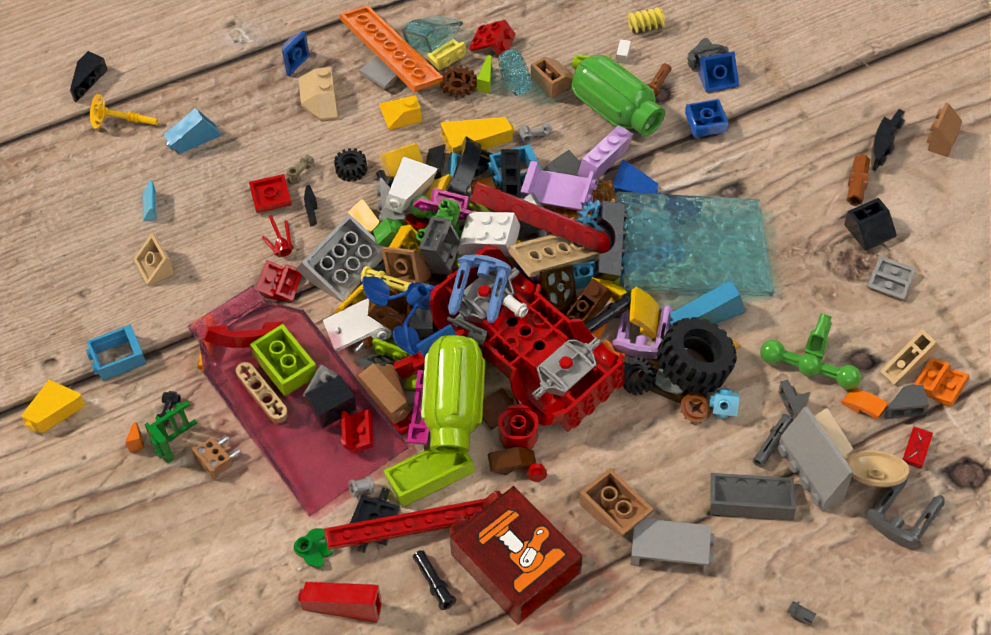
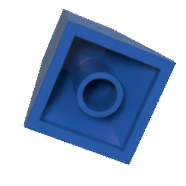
M305 31L291 36L282 45L286 74L289 77L310 56Z

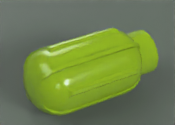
M460 335L442 336L432 344L425 356L421 418L425 421L427 429L431 433L430 450L437 453L455 455L469 452L470 434L482 422L485 359L482 356V350L473 338Z

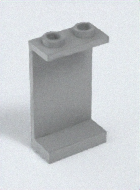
M643 519L634 527L631 565L639 566L641 558L703 565V573H707L708 565L712 566L713 553H709L710 546H714V534H711V525Z

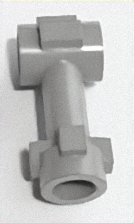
M545 123L542 124V127L529 129L527 125L521 126L518 133L520 139L524 143L532 141V136L544 134L546 137L553 134L551 124Z

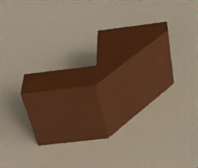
M519 446L487 454L490 471L506 476L516 468L528 470L530 465L536 463L534 450Z

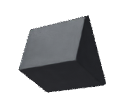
M340 375L304 393L321 429L341 419V412L346 411L350 414L357 410L355 396Z

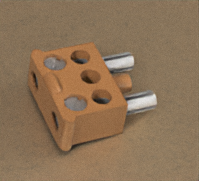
M227 435L217 441L211 437L199 446L192 448L194 459L212 479H216V476L232 467L231 460L241 454L239 448L227 454L231 450L228 444L221 447L230 441Z

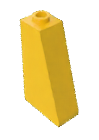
M506 117L440 123L441 135L451 155L453 152L461 155L459 151L466 136L481 144V149L483 150L513 141L514 127L512 123L508 122Z

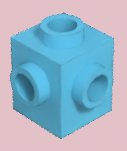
M729 388L715 390V395L710 396L709 407H713V414L721 418H728V416L737 417L739 392H732V389Z

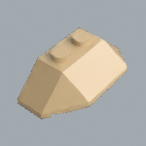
M332 66L315 68L298 78L301 106L315 115L320 121L338 119Z

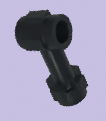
M174 391L164 392L162 403L165 405L163 411L157 414L156 417L159 416L161 418L166 415L165 411L167 409L171 411L173 405L178 402L180 403L181 395ZM169 420L164 422L165 427H167L168 423H170Z

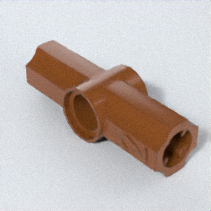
M864 154L855 156L853 169L850 172L846 201L852 206L862 204L868 184L870 158Z

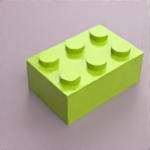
M283 324L250 344L252 356L284 396L309 382L317 371L315 362Z

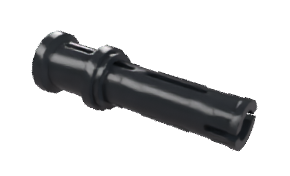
M627 294L621 295L619 300L614 303L611 302L605 311L585 324L586 327L593 333L610 320L620 318L622 313L630 309L631 298Z
M417 551L412 558L427 580L431 595L437 599L440 610L449 609L456 603L457 599L450 594L447 589L448 584L438 576L425 551Z

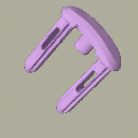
M665 305L662 308L656 341L651 346L647 345V337L641 335L636 337L635 343H630L628 339L631 322H629L630 309L626 310L621 314L617 338L613 340L614 348L618 352L629 356L657 359L658 346L662 341L660 338L662 329H665L666 334L671 325L670 321L672 318L670 313L673 312L671 306ZM627 323L626 331L623 333V325Z

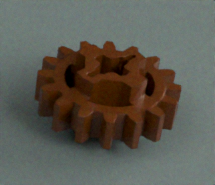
M454 65L453 69L447 68V72H442L443 81L440 82V87L443 89V93L448 92L449 97L455 95V98H457L458 95H461L464 98V94L470 95V91H475L477 75L474 74V70L469 71V67L463 69L462 65L459 68H456Z

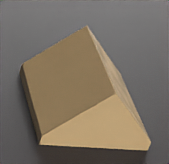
M151 233L133 259L147 285H152L174 275L169 257L156 234Z

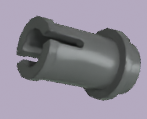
M793 601L787 611L791 614L790 617L795 616L810 626L817 614L801 606L799 601L797 603Z

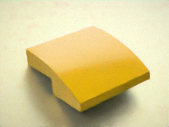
M635 287L631 290L629 322L640 326L641 333L656 339L659 305L648 293Z

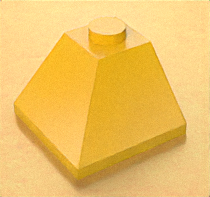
M416 95L379 103L388 130L422 122L421 107Z

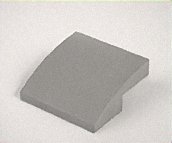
M378 56L371 59L359 72L384 89L395 85L397 78H399Z
M880 256L867 288L904 300L916 268Z

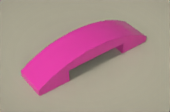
M418 370L416 394L407 443L427 445L430 437V431L427 429L425 421L421 418L424 370Z

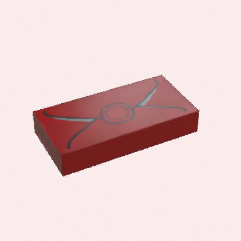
M913 426L902 458L908 465L922 469L933 433Z

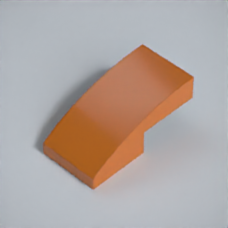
M856 388L851 389L841 402L859 414L862 411L875 420L879 419L889 404L876 395Z

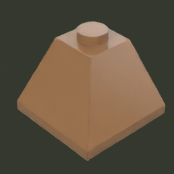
M390 247L381 248L388 276L410 283H424L432 276L429 265L418 251Z

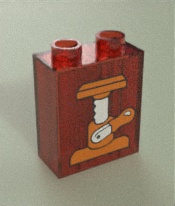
M512 486L503 494L500 491L491 493L482 503L481 508L483 510L470 519L467 515L459 518L449 530L451 555L506 614L519 625L581 574L582 554L515 486Z

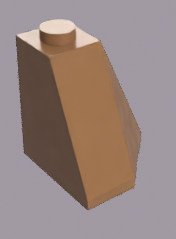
M372 364L358 375L365 400L389 421L396 424L410 414L405 395L392 364H386L385 366Z

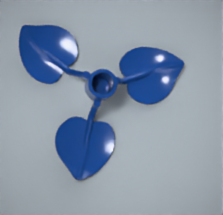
M364 276L362 279L363 290L367 298L375 305L385 306L388 300L406 295L407 302L414 306L403 323V327L397 326L394 329L393 338L402 350L415 356L419 351L416 344L420 343L416 330L412 327H407V324L417 308L425 311L431 309L430 292L435 286L415 282L408 285L405 292L389 296L390 289L384 280L374 276Z

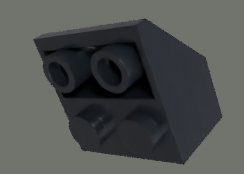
M876 198L847 212L844 226L865 251L897 236L890 210L880 198Z

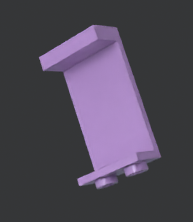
M531 161L521 189V195L524 199L534 192L542 205L583 211L581 207L583 205L588 206L587 203L593 201L592 193L597 188L598 180L595 178L594 171H590L589 177L586 178L540 170L538 162Z

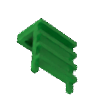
M189 401L183 404L178 402L175 404L177 408L172 411L167 409L165 411L166 415L161 418L159 416L155 417L156 421L151 425L148 422L144 424L150 437L149 440L154 447V452L159 459L164 458L167 463L174 460L168 442L197 424L195 419L188 422L184 409L191 405ZM178 413L184 425L180 429H178L174 418ZM169 420L174 432L169 436L164 426V422Z

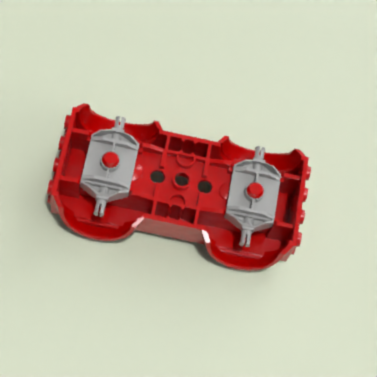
M486 245L483 249L478 250L475 255L499 259L507 263L512 269V274L508 276L497 320L494 323H489L486 317L497 273L494 270H490L488 278H481L477 276L479 267L470 268L460 310L456 315L449 314L448 306L458 270L449 274L445 281L432 289L430 292V308L434 323L438 331L451 324L454 331H458L463 328L448 321L447 318L451 317L456 320V317H460L476 327L487 331L483 345H479L482 355L510 380L511 389L517 403L530 407V410L537 414L540 425L559 424L569 432L572 428L578 427L585 416L591 415L601 402L607 401L614 390H619L623 386L625 381L624 355L620 352L618 356L608 349L593 335L581 319H568L540 295V284L536 286L524 277L508 261L498 247H488ZM464 274L461 275L458 289L461 287ZM502 282L499 283L496 297L499 296ZM508 295H512L521 304L525 303L527 305L528 312L523 318L516 317L513 311L503 305V301ZM510 318H516L518 324L511 327L507 324V321ZM523 330L531 331L527 336L520 334ZM538 341L544 342L545 348L536 350L534 344Z

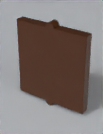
M504 389L483 399L482 420L485 421L490 430L498 427L499 415L507 410V407L515 405L514 400L510 399Z

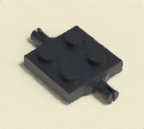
M383 487L378 498L361 495L349 524L399 515L401 508L387 501L390 490L388 488L385 490V487ZM389 539L376 541L375 543L386 546ZM368 543L360 544L357 550L359 552L362 550V553H365Z

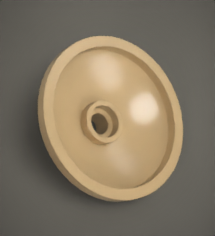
M864 450L855 452L846 459V462L853 470L852 478L870 487H893L904 482L909 475L907 463L900 457L888 452Z

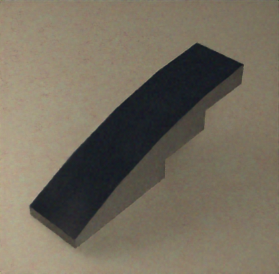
M501 149V191L521 199L519 149Z

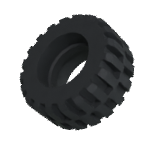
M688 317L674 322L658 346L657 360L659 361L660 369H663L664 376L668 377L673 385L680 386L679 389L689 390V393L696 394L699 392L700 394H705L720 388L734 369L737 361L735 346H732L733 341L730 337H727V332L724 329L721 330L718 328L719 325L712 324L707 319L699 320V317H692L691 319ZM685 348L699 352L708 363L693 358Z

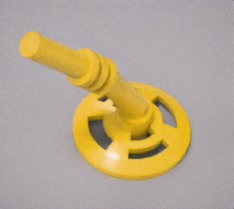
M96 94L93 97L90 107V122L94 129H99L104 118H107V116L127 119L128 122L158 124L157 118L142 116L131 111L127 113L108 109L105 107L101 94Z

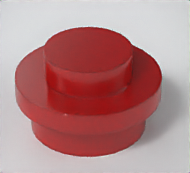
M540 463L530 465L527 470V478L531 481L540 482L547 477V470Z

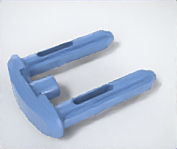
M464 255L457 261L460 265L448 306L449 314L456 315L460 310L470 268L479 267L477 276L481 278H488L490 270H494L497 273L486 314L487 321L494 323L498 318L508 276L512 274V269L507 263L493 257ZM464 274L461 287L458 289L461 275ZM502 282L499 296L496 297L499 283Z

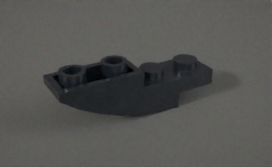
M898 109L891 120L884 117L877 129L871 151L873 171H876L879 166H883L887 155H891L895 149L894 140L897 130L902 129L905 123V119H903L905 111Z

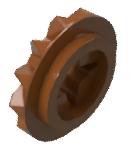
M692 393L682 399L680 413H683L685 419L690 420L692 423L697 422L701 424L710 417L712 407H709L710 402L706 397ZM700 405L698 411L691 412L693 407Z

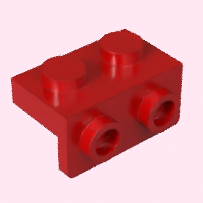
M365 410L350 416L346 411L341 412L342 446L352 454L374 447L372 413L369 410Z

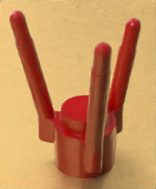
M269 215L278 239L275 241V246L265 236H262V239L273 250L275 256L286 257L294 249L288 221H284L287 237L285 239L281 237L273 216Z

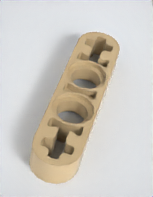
M243 362L239 364L236 368L239 381L274 423L284 422L288 417L286 406L250 363ZM243 370H245L246 372H247V371L249 372V375H250V378H249V379H248V376H247L245 373H242ZM255 382L262 384L259 389H252L251 385ZM265 396L273 398L269 403L262 402V399ZM275 406L278 412H282V415H275L273 407Z

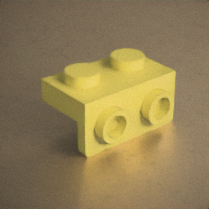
M452 39L428 53L427 60L440 71L466 55V44L464 42L458 43Z

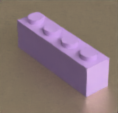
M618 125L582 158L577 175L588 178L590 171H594L595 178L598 179L628 150L633 133Z

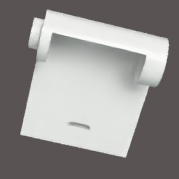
M368 298L323 320L336 352L369 336L382 341H386L391 336L390 329L367 316Z

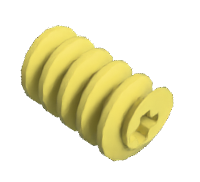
M655 8L654 11L652 9H648V11L642 10L641 13L636 11L634 14L630 12L628 14L630 31L634 29L638 33L639 28H641L642 32H645V26L650 31L652 25H654L655 29H658V24L661 25V28H664L665 17L662 8Z

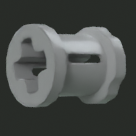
M366 476L365 479L356 481L354 479L349 480V491L352 497L365 493H374V483L371 476Z

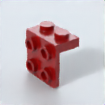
M506 20L481 25L477 28L469 49L470 51H476L492 47L498 57L502 59L506 57L516 34Z

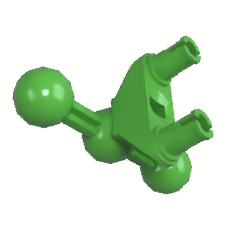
M417 196L412 200L410 210L415 217L427 218L428 220L431 217L447 218L450 220L459 239H461L462 232L458 223L460 207L456 201L442 199L443 203L439 202L438 206L440 209L436 213L421 211L419 208L413 207V203L417 199L424 198L430 200L428 197ZM427 227L419 229L420 234L416 233V238L420 242H422Z
M820 313L815 330L810 332L803 355L785 350L782 343L777 340H768L760 348L761 358L768 364H777L783 361L798 366L799 371L807 377L822 374L834 378L840 387L847 390L855 389L859 386L862 379L860 370L853 365H844L838 368L823 363L822 359L829 344L828 334L832 322H830L832 317Z

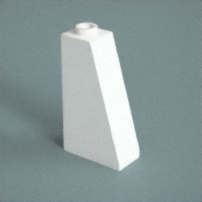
M403 156L384 208L402 214L415 197L420 196L431 186L437 168Z

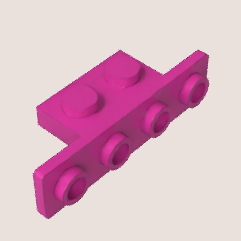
M437 188L432 190L431 200L419 198L413 203V207H417L421 211L437 213L440 209L438 206L439 202L443 203L442 199L454 200L460 207L458 220H466L467 216L474 212L467 210V196Z

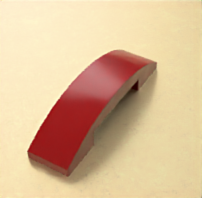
M283 321L266 322L261 330L228 332L227 325L208 326L203 339L217 346L247 348L255 340L282 325Z

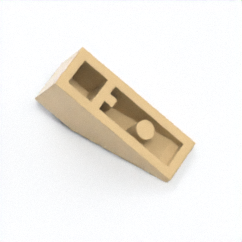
M922 329L880 372L896 385L924 364L940 346Z

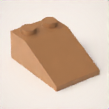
M611 468L580 491V505L593 518L621 536H624L654 511Z

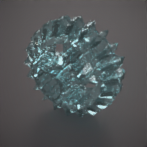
M509 49L504 51L498 58L499 71L501 72L503 82H505L511 94L515 96L523 95L531 88L530 73L524 58L517 50Z

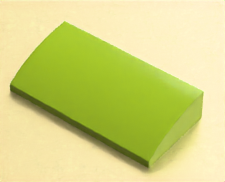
M430 448L383 470L389 485L402 507L475 472L474 463L468 453L442 454L434 452Z

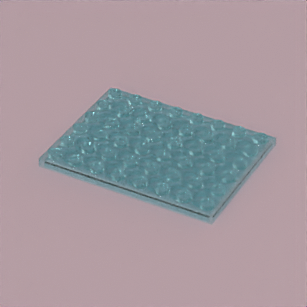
M616 192V203L625 204V211L627 212L626 221L624 222L626 235L623 240L625 253L622 258L625 290H632L638 287L643 291L706 294L731 280L740 295H774L775 291L760 199Z

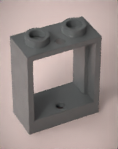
M431 217L419 247L433 273L449 275L459 253L460 239L450 220L447 218Z

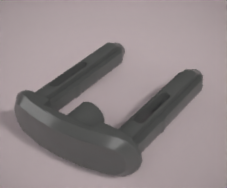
M907 478L899 485L888 487L873 509L867 510L866 515L868 522L882 535L905 547L915 548L921 545V537L943 508L945 498L942 495L934 497L910 531L907 529L905 531L901 530L905 523L901 517L893 516L889 522L885 520L884 514L908 483ZM891 496L885 506H882L886 498ZM925 518L928 519L922 529H919L918 527Z

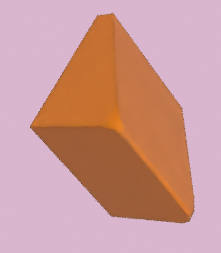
M136 422L132 424L125 441L129 452L144 449L142 434Z

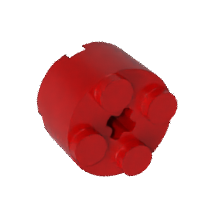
M522 404L511 405L499 415L498 433L505 449L517 446L527 449L534 447L539 436V420L537 414L530 410V407Z

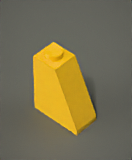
M48 380L21 417L25 423L24 426L32 432L36 430L43 434L82 409L86 403L82 394Z

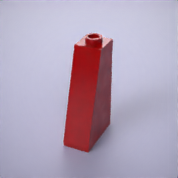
M305 582L304 588L300 589L298 595V602L301 603L302 610L378 623L382 607L379 585Z

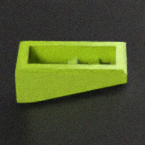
M491 55L486 57L477 77V90L484 93H490Z

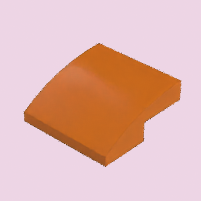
M931 357L914 384L924 385L928 397L952 407L967 384L969 374L951 369L950 363Z

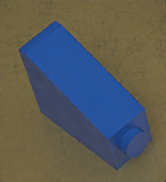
M621 161L611 186L613 188L611 189L613 199L627 196L629 203L653 209L654 203L659 201L661 192L658 191L659 184L627 161Z

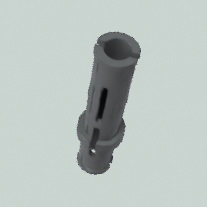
M782 414L776 426L771 428L770 435L752 459L753 463L758 467H764V464L778 445L781 435L793 422V418L790 415Z

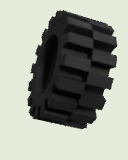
M348 148V151L343 149L342 153H337L338 156H335L334 165L339 178H342L344 181L347 178V182H351V179L357 181V177L361 179L362 175L365 176L367 161L365 154H362L361 150L357 152L356 148L351 151V148ZM348 163H357V165L353 167L345 166Z
M638 356L634 357V360L629 358L628 363L624 361V389L633 395H637V392L639 395H643V390L646 393L649 392L647 388H653L652 382H656V373L649 361L643 357L639 359ZM639 370L644 372L641 379L634 382L631 381L633 373Z

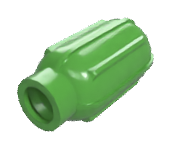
M592 55L579 62L573 75L572 90L581 101L617 127L619 125L626 130L634 129L644 137L650 136L659 128L664 120L665 110L655 103L654 92L648 85L607 56Z

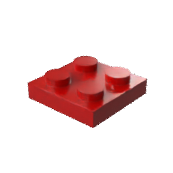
M284 174L249 182L256 213L292 205Z

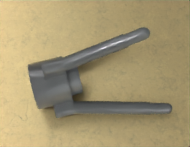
M451 317L447 318L448 321L468 330V338H473L478 345H483L487 331L476 327L460 317H456V320Z

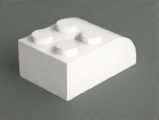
M470 213L466 218L458 246L459 255H475L478 250L483 249L487 245L488 247H498L505 257H512L508 249L510 245L516 244L521 226L515 213Z

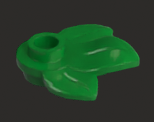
M323 528L310 530L306 536L298 538L294 543L295 553L303 557L305 563L312 567H322L324 565L323 558L330 556L336 549L328 551ZM303 546H308L305 550L301 549Z

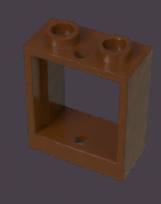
M388 285L390 289L389 296L397 295L400 293ZM406 296L388 300L385 306L375 305L369 300L367 316L394 331L397 326L403 327V323L412 310V305L407 302Z

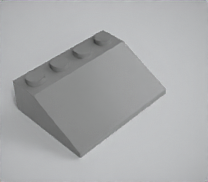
M348 214L304 259L296 270L310 283L343 302L360 284L361 273L364 267L369 266L372 269L383 260L381 249L383 246L378 245L376 238L353 216Z
M806 406L781 435L778 451L789 462L791 471L797 474L802 487L808 490L813 503L819 506L821 511H824L844 501L853 470Z

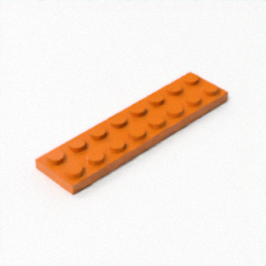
M368 5L340 13L339 19L413 92L434 86L443 81V76Z

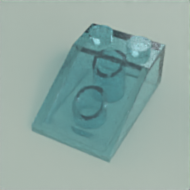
M437 15L412 20L401 31L405 41L412 48L432 53L463 25V21Z

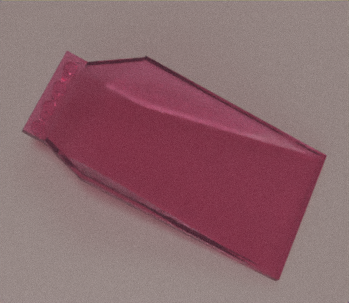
M252 285L188 325V329L200 344L204 376L309 517L349 490V480L364 479L408 449L409 445L303 309L299 310L265 300L255 286ZM283 321L284 326L315 362L317 370L321 364L340 375L355 396L357 409L349 415L351 416L365 410H369L372 413L374 447L355 454L349 452L341 444V419L321 429L307 398L303 396L311 381L284 396L252 356L251 347L229 348L208 343L203 339L207 327L227 325L228 332L261 330L266 322ZM243 362L250 363L286 406L288 417L284 422L274 423L239 381L236 374V368L239 364ZM243 370L242 373H245V374L248 376V379H249V378H250L249 372H248V371L246 372L245 370ZM255 382L251 385V388L259 389L262 384ZM265 396L262 402L269 403L273 398ZM274 406L273 409L275 411V415H282V412H278L276 407Z

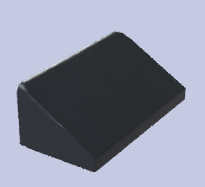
M446 144L428 150L426 165L437 168L434 179L442 177L446 157Z

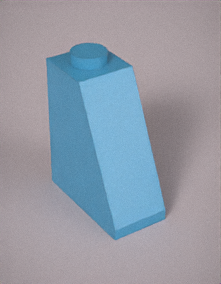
M197 108L193 109L164 134L168 147L171 150H177L179 153H183L222 135L215 123Z

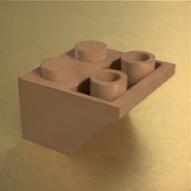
M544 56L531 64V79L551 98L572 87L573 74L559 61Z
M945 102L943 109L939 108L936 119L938 120L932 123L930 131H933V133L930 132L927 143H929L927 151L948 157L959 133L962 120L951 105Z

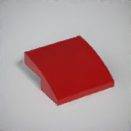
M266 260L254 293L278 301L292 302L302 274L296 270V267L289 264L283 267Z

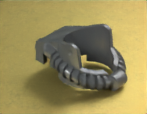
M704 38L688 53L687 64L692 70L697 69L695 64L698 63L700 65L701 57L728 53L729 48L719 44H712L708 38Z

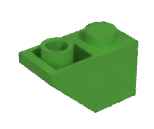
M386 217L373 230L377 244L389 247L401 226L409 224Z

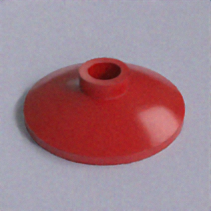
M412 213L407 214L405 217V221L416 228L418 233H420L419 229H425L430 222L427 218H417Z

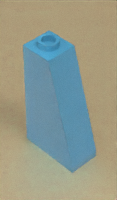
M730 280L670 313L672 318L670 324L672 326L674 322L688 317L689 319L699 317V320L707 319L710 323L717 324L743 314L746 311L739 292Z

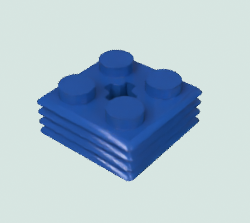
M719 99L686 104L685 114L694 137H703L728 131L729 123Z

